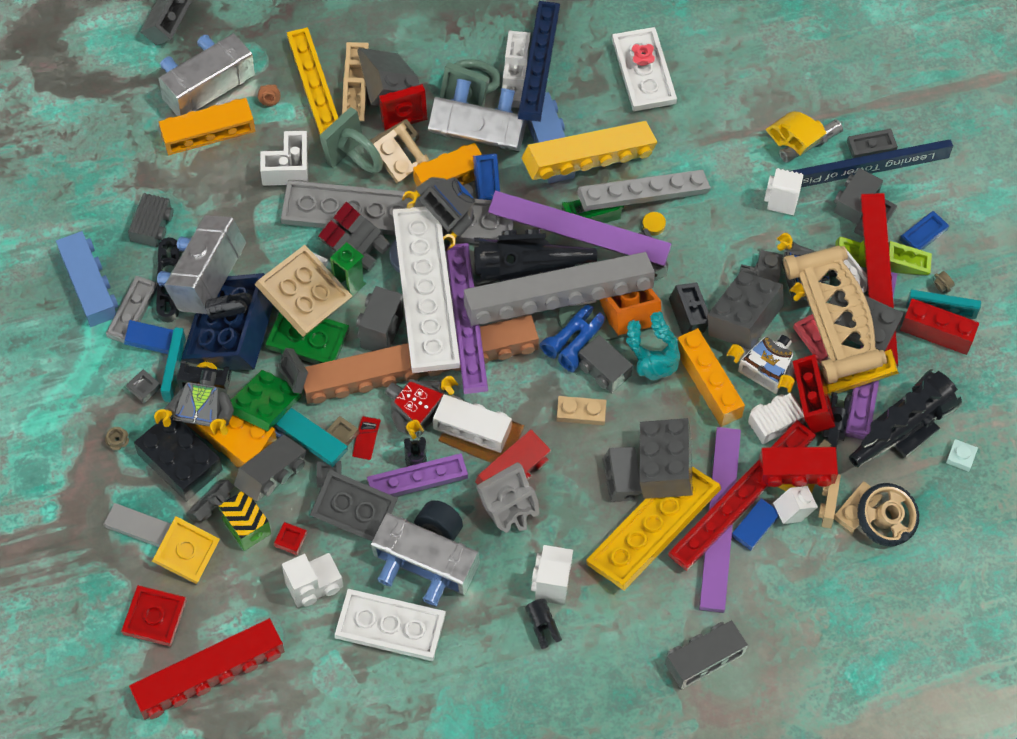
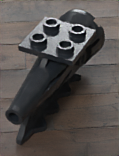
M529 229L525 231V234L518 235L517 230L502 231V235H498L497 239L474 237V243L478 242L479 247L474 248L475 275H480V279H476V284L495 281L502 282L597 262V248L553 245L545 240L546 233H540V229ZM508 255L514 257L513 263L507 262L506 258Z
M933 369L928 370L912 387V392H908L902 399L870 423V433L866 435L861 445L849 456L850 462L858 468L893 446L906 458L940 430V427L934 422L935 420H940L961 407V396L957 399L954 393L958 390L955 384L942 372L937 371L933 373Z

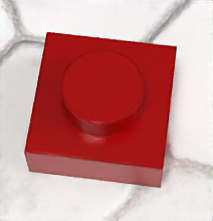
M284 522L274 542V546L298 555L307 536V530Z

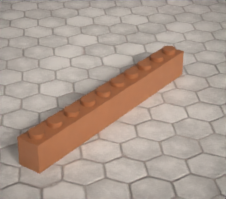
M531 314L480 326L485 364L492 360H506L514 355H527L538 350L539 337ZM406 343L307 366L305 368L308 371V375L303 389L307 404H319L335 397L345 398L352 393H366L373 388L388 387L392 382L396 384L409 381L410 379L418 380L420 377L429 375L438 376L450 370L459 371L461 366L456 369L412 373L409 344Z

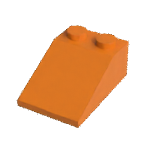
M652 288L599 300L609 324L618 336L627 334L628 322L631 320L640 321L641 329L651 328L650 316L654 312H661V300Z

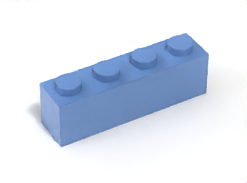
M549 92L545 94L541 122L527 120L534 143L565 137L563 119L558 118L557 103L551 99ZM571 172L568 175L552 176L547 179L548 183L551 184L575 178V172Z
M83 231L56 240L60 255L90 327L114 319L116 315L115 308L119 306L114 294L109 295L107 291L111 287L106 275L101 276L99 272L103 268L98 256L94 258L91 253L95 251L91 239H86Z

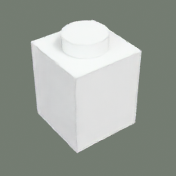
M808 486L789 488L773 502L783 524L802 522L818 508Z

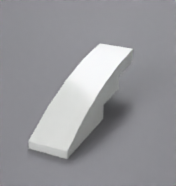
M509 31L502 88L515 91L512 107L515 108L520 106L531 32Z

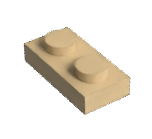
M558 397L557 422L605 425L606 400Z
M838 474L835 484L823 487L822 495L826 496V501L820 504L818 517L823 518L821 527L831 529L833 524L840 474Z
M864 481L834 515V520L852 534L860 526L857 517L860 498L871 488ZM880 493L874 495L868 505L871 508H875L882 500L883 495Z

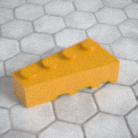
M232 415L229 424L226 426L228 429L227 435H222L220 429L214 435L208 426L185 423L200 437L211 443L218 452H222L236 467H241L277 440L275 428L272 427L269 431H266Z

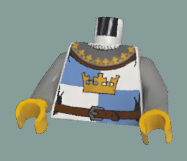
M780 335L776 342L768 337H764L761 341H757L751 350L737 344H733L726 355L734 356L735 363H738L740 360L738 372L774 394L778 393L780 387H785L788 389L787 392H791L796 376L792 362L794 354L788 350L792 341L787 336Z

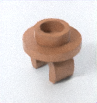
M277 85L260 86L258 91L260 103L265 106L276 105L281 97Z

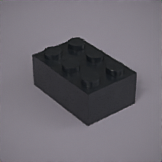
M170 417L171 425L169 427H164L163 419L160 420L158 424H155L134 442L137 454L187 502L222 472L223 468L220 458L183 422L173 420L174 417Z

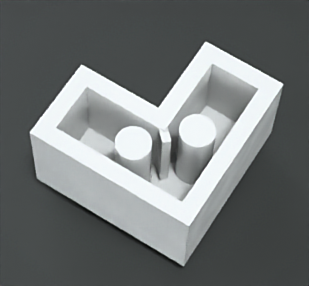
M284 131V151H261L260 172L263 186L287 185L288 180L308 182L307 131Z
M543 545L542 554L537 553L531 591L536 592L535 600L546 599L548 603L565 605L573 556L572 549Z
M330 553L310 562L306 555L303 554L282 564L285 583L297 608L310 606L318 598L325 595H334L343 587L342 577Z

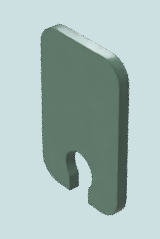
M599 300L589 304L594 309L585 322L589 324L600 312L606 317ZM587 304L561 307L558 317L562 329ZM606 317L600 330L584 346L598 335L606 341L627 337L628 335L622 334L618 336ZM576 331L569 338L567 344L569 345L581 331Z

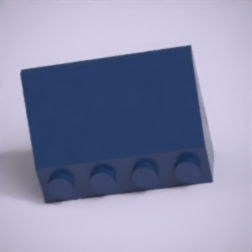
M264 273L227 277L217 297L245 292L252 295L251 303L247 305L248 307L245 312L217 320H211L208 314L195 313L181 358L182 361L194 364L209 362L213 363L217 368L224 369L227 366L230 367L229 370L233 371L255 370L273 304L255 286V283L265 275Z

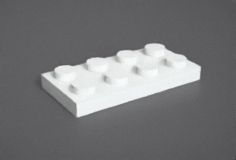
M655 27L612 34V42L633 112L676 104L677 97ZM633 45H653L654 50L652 54L655 57L654 62L645 66L633 62Z
M348 589L335 631V639L434 661L446 611Z

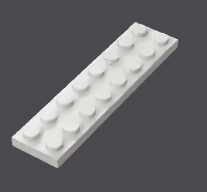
M425 206L393 209L412 373L460 368L442 225Z

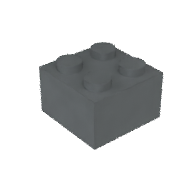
M375 286L373 293L367 295L365 301L366 309L364 314H359L356 326L359 327L357 338H360V347L369 351L391 347L404 317L403 295Z

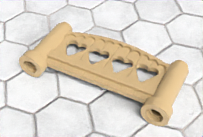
M839 245L797 257L794 255L783 257L784 269L788 279L800 278L826 349L829 359L821 361L820 365L827 385L837 382L838 378L879 368L887 363L885 352L875 347L874 325L865 295L851 271L844 264V260L848 259L846 248ZM834 270L837 272L836 279L841 284L839 286H832L819 281L828 271ZM837 291H842L845 293L844 299L848 302V305L841 307L826 302ZM848 311L852 313V320L856 323V326L849 328L834 323L844 312ZM856 332L860 335L859 341L863 343L864 347L856 349L842 344L852 333Z

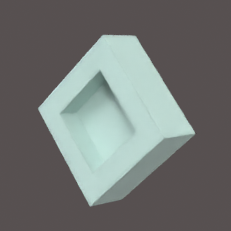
M955 439L946 464L969 472L978 447Z

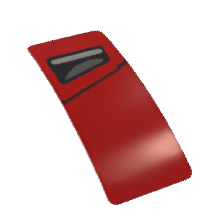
M362 417L359 434L355 441L353 457L371 460L381 422L380 419Z

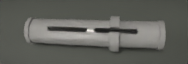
M835 119L825 125L826 135L813 147L819 144L823 145L834 135L843 132L840 121ZM789 146L779 150L781 159L786 163L799 156Z

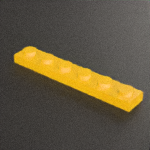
M306 27L286 33L320 135L338 119V115L309 29Z

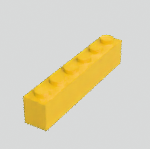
M647 121L529 144L522 156V160L532 180H545L556 175H568L571 172L587 171L598 166L606 167L617 162L625 163L631 159L647 158L652 154L658 142Z

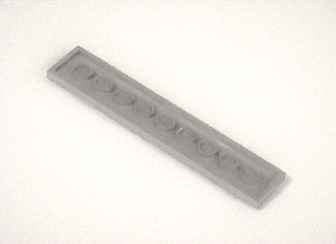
M288 180L281 224L325 228L330 220L335 222L333 217L347 201L357 212L380 229L383 234L395 235L393 209L407 208V204L413 200L406 198L402 201L405 193L403 191ZM421 196L416 199L414 207L424 206L419 200ZM475 199V203L472 205L474 211L472 224L460 238L457 236L455 240L456 242L474 243V237L497 239L498 235H502V231L513 230L514 221L489 214L488 211L492 200ZM442 226L443 236L452 233L451 230L447 232V230Z

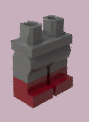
M346 201L333 217L335 222L330 220L318 237L335 252L347 242L364 255L362 259L363 269L371 271L377 261L369 255L370 252L375 248L381 254H384L391 245L383 237L384 235L380 229L375 227ZM337 224H339L342 228H344V229H345L347 232H349L351 235H349L348 233H346V232H345L343 229H341Z

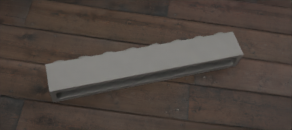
M643 252L464 289V307L471 326L486 324L651 289L654 287L655 271L647 253Z

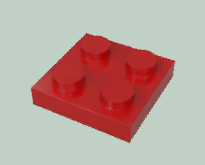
M423 84L379 96L384 131L405 119L410 124L428 120L426 93Z
M137 585L121 630L122 635L171 647L187 602L186 597Z

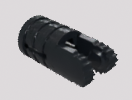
M244 292L208 299L206 302L207 314L211 320L241 314L247 310V305L252 301V295Z
M420 437L419 441H410V438L404 440L405 464L407 467L427 462L426 439L424 437Z
M546 599L535 600L525 607L541 649L548 647V641L543 630L549 628L551 636L556 643L562 640L555 620L550 613L549 606H547Z

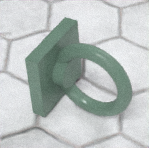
M465 59L454 64L448 62L444 70L440 98L453 99L457 79L467 80L471 82L467 97L468 104L484 107L486 95L494 92L500 86V74L493 66L480 60ZM466 68H475L486 72L491 76L492 82L489 84V77Z
M352 107L319 135L326 164L334 168L348 155L365 171L378 173L382 170V157L374 144L362 134L358 112ZM361 144L370 154L374 164L365 160L355 150V147Z

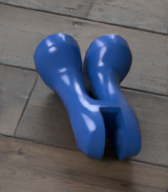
M589 304L581 308L558 334L545 338L539 344L543 353L548 357L554 359L558 356L561 366L569 372H575L578 368L579 351L600 330L606 319L600 312L589 324L585 322L594 309ZM576 331H581L578 334V336L561 351L562 347L567 343L569 338Z

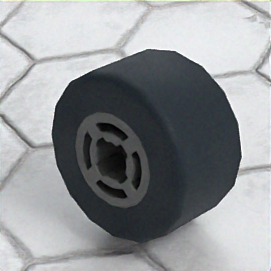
M436 500L427 502L414 520L415 525L452 541L455 540L463 527L462 518L459 513L450 505Z

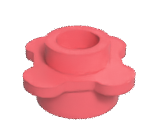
M633 45V62L641 66L653 63L655 60L652 54L654 50L653 45Z

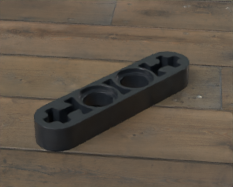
M164 238L158 245L157 276L160 271H163L165 266L172 265L175 267L181 257V251L177 248V240L174 238ZM169 246H172L171 258L168 257L166 251ZM157 283L156 309L158 317L163 322H173L177 319L179 310L170 295L162 292L165 286H159V283ZM166 302L170 304L171 310L169 314L164 312L166 311Z

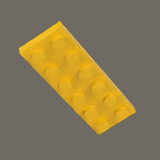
M692 466L693 495L645 499L586 559L587 565L625 591L721 490L720 484Z

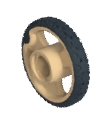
M880 483L869 488L860 498L857 508L858 522L863 532L873 542L883 546H897L905 543L915 534L919 525L918 506L913 496H910V493L901 486L893 483ZM888 492V501L875 509L868 505L874 495ZM901 502L905 503L909 512L908 527L900 523L905 515ZM885 510L890 512L891 519L886 516ZM873 521L881 529L891 528L892 537H886L878 533L872 527L871 522Z

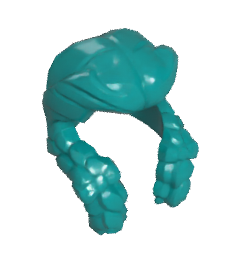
M660 311L654 312L650 318L655 336L668 344L662 351H649L640 346V321L631 320L627 326L629 338H626V343L631 347V350L634 351L638 359L636 371L638 375L645 376L649 380H658L670 376L677 371L680 360L678 338L670 331L669 326L664 320L663 313Z

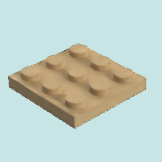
M303 245L255 283V286L303 337L352 298L349 291L306 245Z

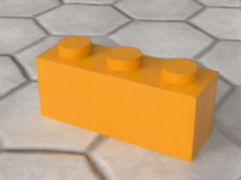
M472 143L470 145H463L458 150L448 154H441L428 162H421L416 167H413L414 182L418 187L431 177L445 178L446 180L454 177L462 185L475 181L473 155L482 154L476 143Z

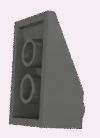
M358 48L357 52L371 105L380 106L379 96L420 85L418 76L398 53Z

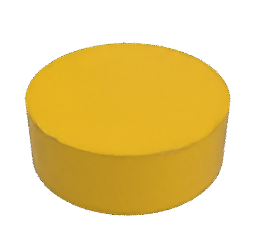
M650 212L644 216L643 229L647 228L651 235H659L665 230L666 220L661 213Z

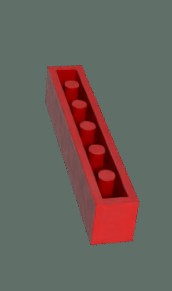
M269 618L129 685V688L144 720L148 718L155 719L171 707L176 708L184 705L193 696L205 695L212 687L220 683L221 685L227 684L234 680L235 676L243 672L250 673L257 669L258 665L266 661L272 662L277 660L285 652L284 646Z

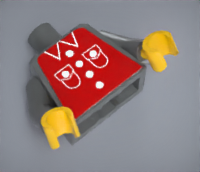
M447 376L442 381H416L410 379L403 388L392 382L386 389L385 395L393 399L391 403V417L397 431L409 434L412 439L420 438L432 423L441 399L445 394L444 392H447L449 395L454 394L455 391L452 386L459 385L454 377Z

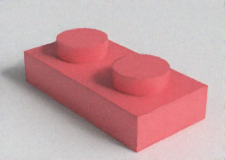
M813 314L794 323L793 329L812 355L816 354L819 363L828 360L829 358Z

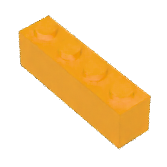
M246 98L235 99L225 104L213 105L203 110L191 111L184 115L168 117L165 120L158 121L168 156L256 132L254 119Z
M697 328L677 337L680 360L720 427L742 418L745 404L700 330Z

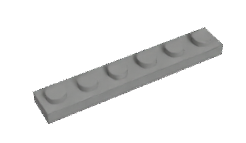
M696 170L581 186L577 194L584 211L707 194L711 187L704 171Z

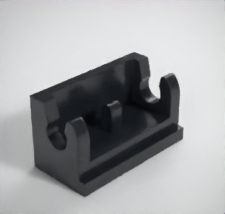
M698 283L676 285L669 297V301L681 334L684 335L697 328L703 334L708 327L707 315L709 312Z
M181 361L176 380L179 390H181L187 382L200 384L202 370L217 373L214 387L226 389L228 393L232 371L227 366L224 367V370L189 366L187 361Z

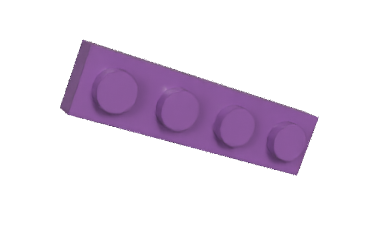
M462 453L368 476L367 482L370 487L397 497L468 479V473Z

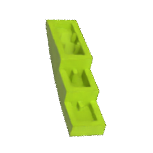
M840 236L836 240L835 246H845L859 266L866 268L864 240L860 243ZM893 241L889 242L891 272L914 275L931 274L932 253Z

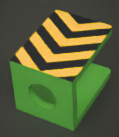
M239 492L222 503V505H219V509L223 513L222 521L244 551L271 535L268 519L254 500L244 492Z

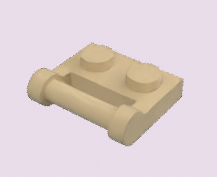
M404 122L373 143L382 157L383 166L395 183L400 182L411 174L413 167H416L419 163L430 160L426 154L423 155L406 131L407 127ZM395 136H400L416 159L415 162L411 163L394 139Z

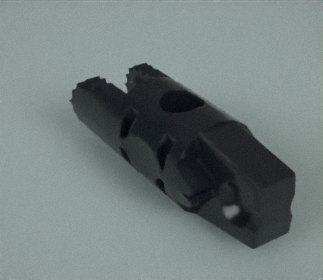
M832 392L830 404L836 427L824 430L823 437L828 438L831 447H836L837 449L838 440L844 441L846 425L853 396L847 395L844 401V408L835 407L838 393Z

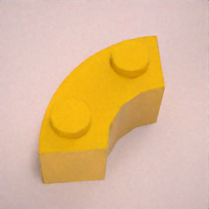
M796 111L787 113L766 129L779 147L782 145L789 146L800 156L819 143L827 133L820 121H815L811 117Z

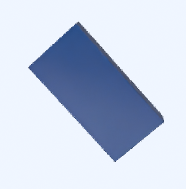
M497 154L473 155L476 199L492 200L495 190L500 192Z
M932 211L902 234L899 240L906 246L923 250L946 232L949 225Z
M129 320L124 344L168 354L173 330Z
M761 498L733 531L732 537L751 551L779 518L776 508Z

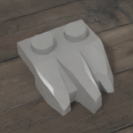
M518 462L476 486L485 510L496 526L506 533L510 531L511 524H514L519 531L527 530V515L539 516V502L535 490L529 486L523 466Z

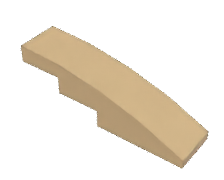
M346 42L342 114L352 107L358 112L359 121L365 122L367 87L357 50L358 48L369 49V43Z

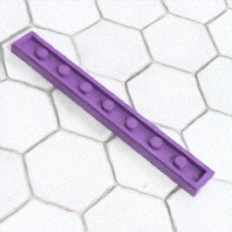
M496 190L488 211L489 214L627 256L646 252L651 263L664 267L672 246L669 242Z
M455 244L450 250H447L450 245H445L464 394L487 392L488 384L480 325L471 326L464 307V289L474 287L469 244Z
M891 272L892 291L894 297L897 273ZM879 380L853 388V399L845 436L863 440L870 433V423L873 421Z
M717 427L712 479L720 484L721 490L709 502V510L737 481L741 430L723 427ZM733 524L704 554L699 610L725 612Z

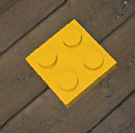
M175 516L152 562L197 584L220 539Z

